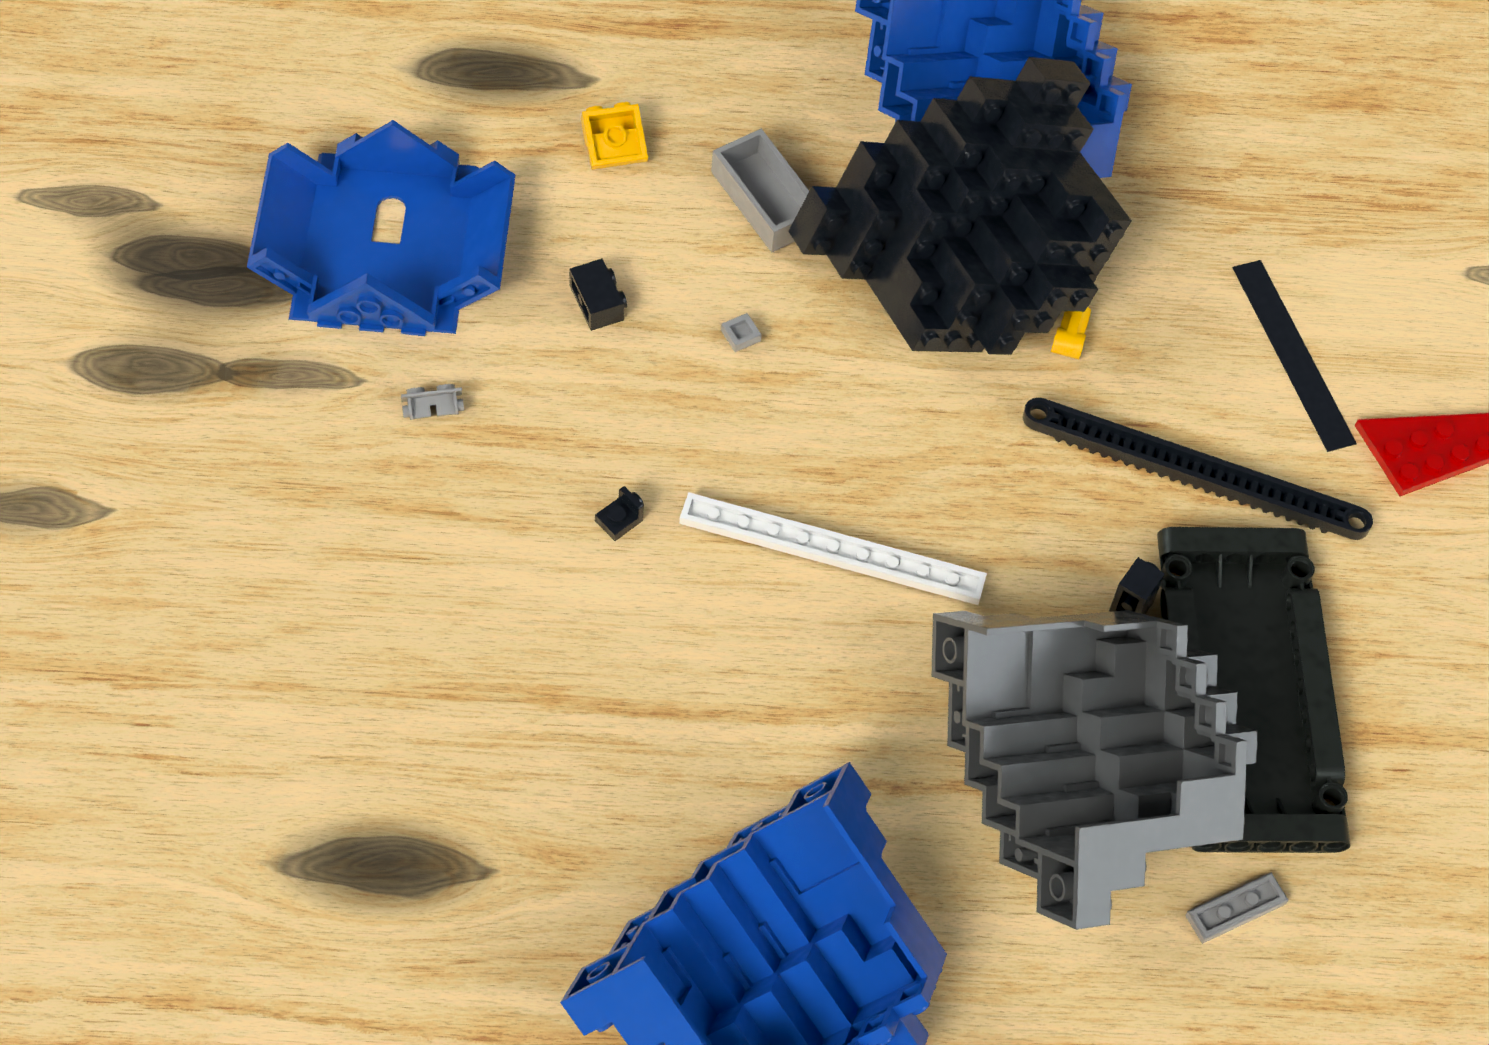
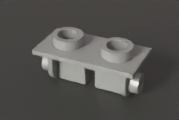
M455 384L439 385L437 390L426 392L422 387L406 390L407 394H401V402H408V405L402 406L403 417H410V420L431 417L430 406L435 405L437 417L458 415V411H464L463 399H457L456 397L462 395V387L455 388Z

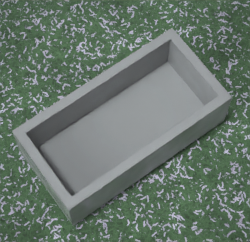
M762 128L713 150L712 174L771 253L795 242L788 231L809 190Z

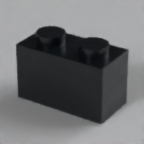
M603 258L569 269V286L591 331L624 321V308H627V301L623 291H618L615 286V274L612 268L607 269Z
M1138 557L1120 581L1109 612L1130 610L1146 614L1154 603L1165 573L1160 571L1155 564L1145 562Z

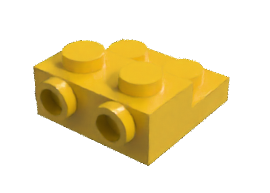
M621 102L615 104L612 108L605 109L602 106H592L582 112L581 124L585 146L588 149L591 170L648 161L638 104L631 105L630 102Z

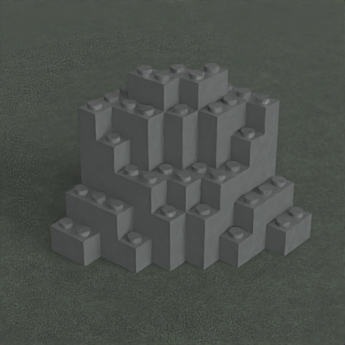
M1130 610L1032 618L1017 613L985 616L968 611L933 613L931 677L949 682L947 746L965 752L964 784L982 791V824L1000 831L999 863L1037 879V913L1076 930L1110 925V911L1112 909L1111 891L1145 886L1146 853L1243 840L1246 764L1256 763L1257 731L1236 725L1237 692L1217 687L1218 654L1199 649L1187 650L1188 625Z

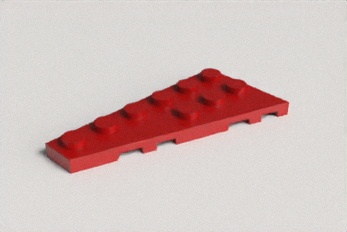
M1489 413L1357 419L1355 424L1357 431L1399 497L1489 464Z

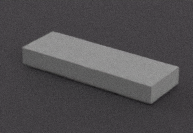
M1271 872L1187 911L1185 916L1203 944L1286 905L1289 900Z

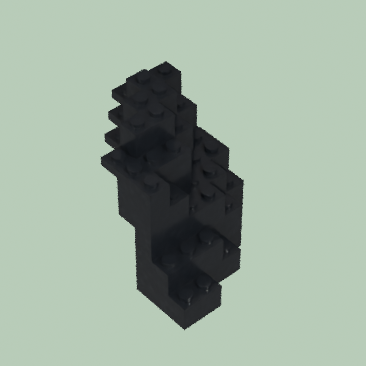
M1029 57L1016 81L970 76L957 100L933 98L921 121L896 120L885 143L860 141L837 186H812L788 232L803 254L827 255L842 279H865L912 351L982 352L985 348L988 354L1012 355L1025 333H1048L1062 311L1085 312L1098 291L1097 286L1094 284L1098 274L1109 260L1110 255L1124 236L1132 220L1080 153L1094 130L1077 108L1091 83L1074 61Z

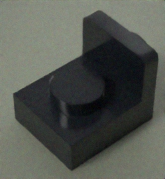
M623 486L619 489V498L595 514V522L616 541L643 521L644 503L637 493H631Z

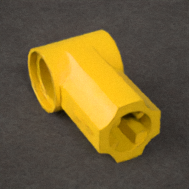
M1087 307L1085 312H1064L1061 326L1056 331L1051 352L1080 359L1086 338L1084 333L1090 318V308Z

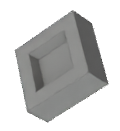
M748 313L721 324V332L734 352L761 342V333Z

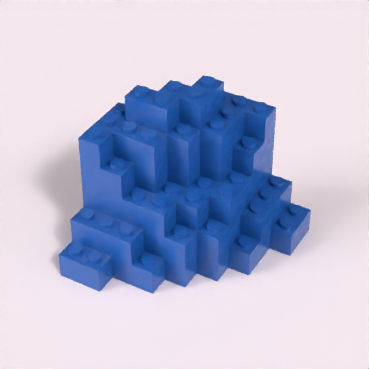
M1081 0L856 1L855 12L872 19L864 75L882 83L878 111L895 118V122L896 120L921 121L933 98L957 100L970 76L1016 81L1029 57L1074 61L1091 83L1077 108L1094 128L1080 153L1099 178L1112 177L1123 113L1128 108L1132 84L1113 76L1118 48L1099 41L1103 12L1086 5H1081Z
M850 762L796 790L787 806L734 833L725 849L699 862L691 878L664 891L654 908L628 921L609 954L580 969L560 1003L584 1036L595 1030L599 1033L614 1025L628 1045L926 1044L929 1033L916 1015L924 1012L929 1007L947 953L883 861L881 854L887 840L866 811V805L870 799L871 792Z

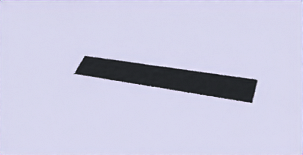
M1261 260L1232 267L1327 452L1356 445L1357 443Z

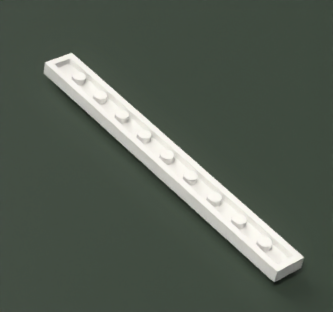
M688 492L680 515L679 524L975 605L979 604L987 573L690 492Z

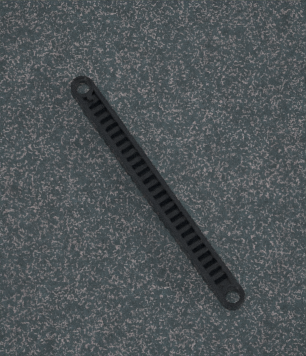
M1032 398L1025 405L1022 418L1027 427L1052 436L1057 442L1064 440L1068 446L1075 444L1080 450L1087 448L1092 454L1099 452L1101 457L1110 456L1115 462L1122 460L1126 466L1134 464L1136 469L1145 468L1147 473L1150 474L1157 472L1161 478L1169 476L1170 481L1180 480L1184 486L1192 484L1193 489L1203 488L1205 493L1215 492L1219 498L1227 496L1228 501L1238 500L1240 505L1250 504L1251 509L1259 507L1263 513L1273 512L1275 517L1285 516L1286 521L1294 519L1298 525L1308 524L1312 530L1320 528L1321 533L1331 532L1349 539L1360 540L1367 536L1373 525V518L1368 510L1334 497L1044 398ZM1033 409H1040L1045 412L1046 417L1044 419H1036L1030 412ZM1358 518L1363 522L1364 527L1360 529L1354 528L1349 524L1348 519Z

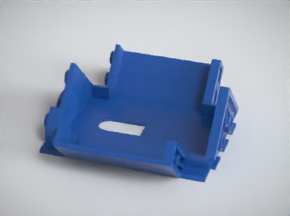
M394 120L364 137L355 133L337 144L336 154L321 153L318 156V161L312 159L295 146L286 143L269 153L247 268L293 295L288 320L317 322V327L342 329V324L358 325L359 331L381 333L384 332V328L401 329V334L425 336L426 331L456 334L459 310L500 289L516 175L495 160L482 168L460 165L459 154L437 140L429 145ZM392 198L403 202L406 210L400 244L373 242L372 236L378 205L382 201Z

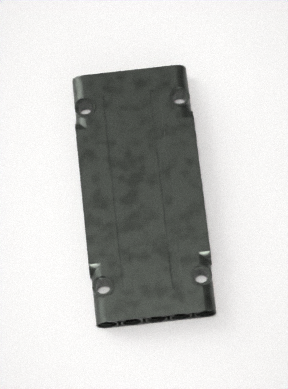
M1167 527L1157 533L1161 571L1165 573L1160 585L1162 587L1160 595L1161 617L1165 620L1188 625L1187 650L1199 649L1218 654L1217 687L1237 692L1236 725L1257 731L1256 763L1246 764L1243 840L1193 846L1192 849L1197 852L1337 853L1349 849L1351 843L1345 813L1348 794L1343 787L1345 782V764L1321 599L1318 589H1313L1312 585L1315 567L1309 559L1306 532L1299 528ZM1171 572H1176L1180 576H1175ZM1324 799H1330L1335 806L1329 805Z

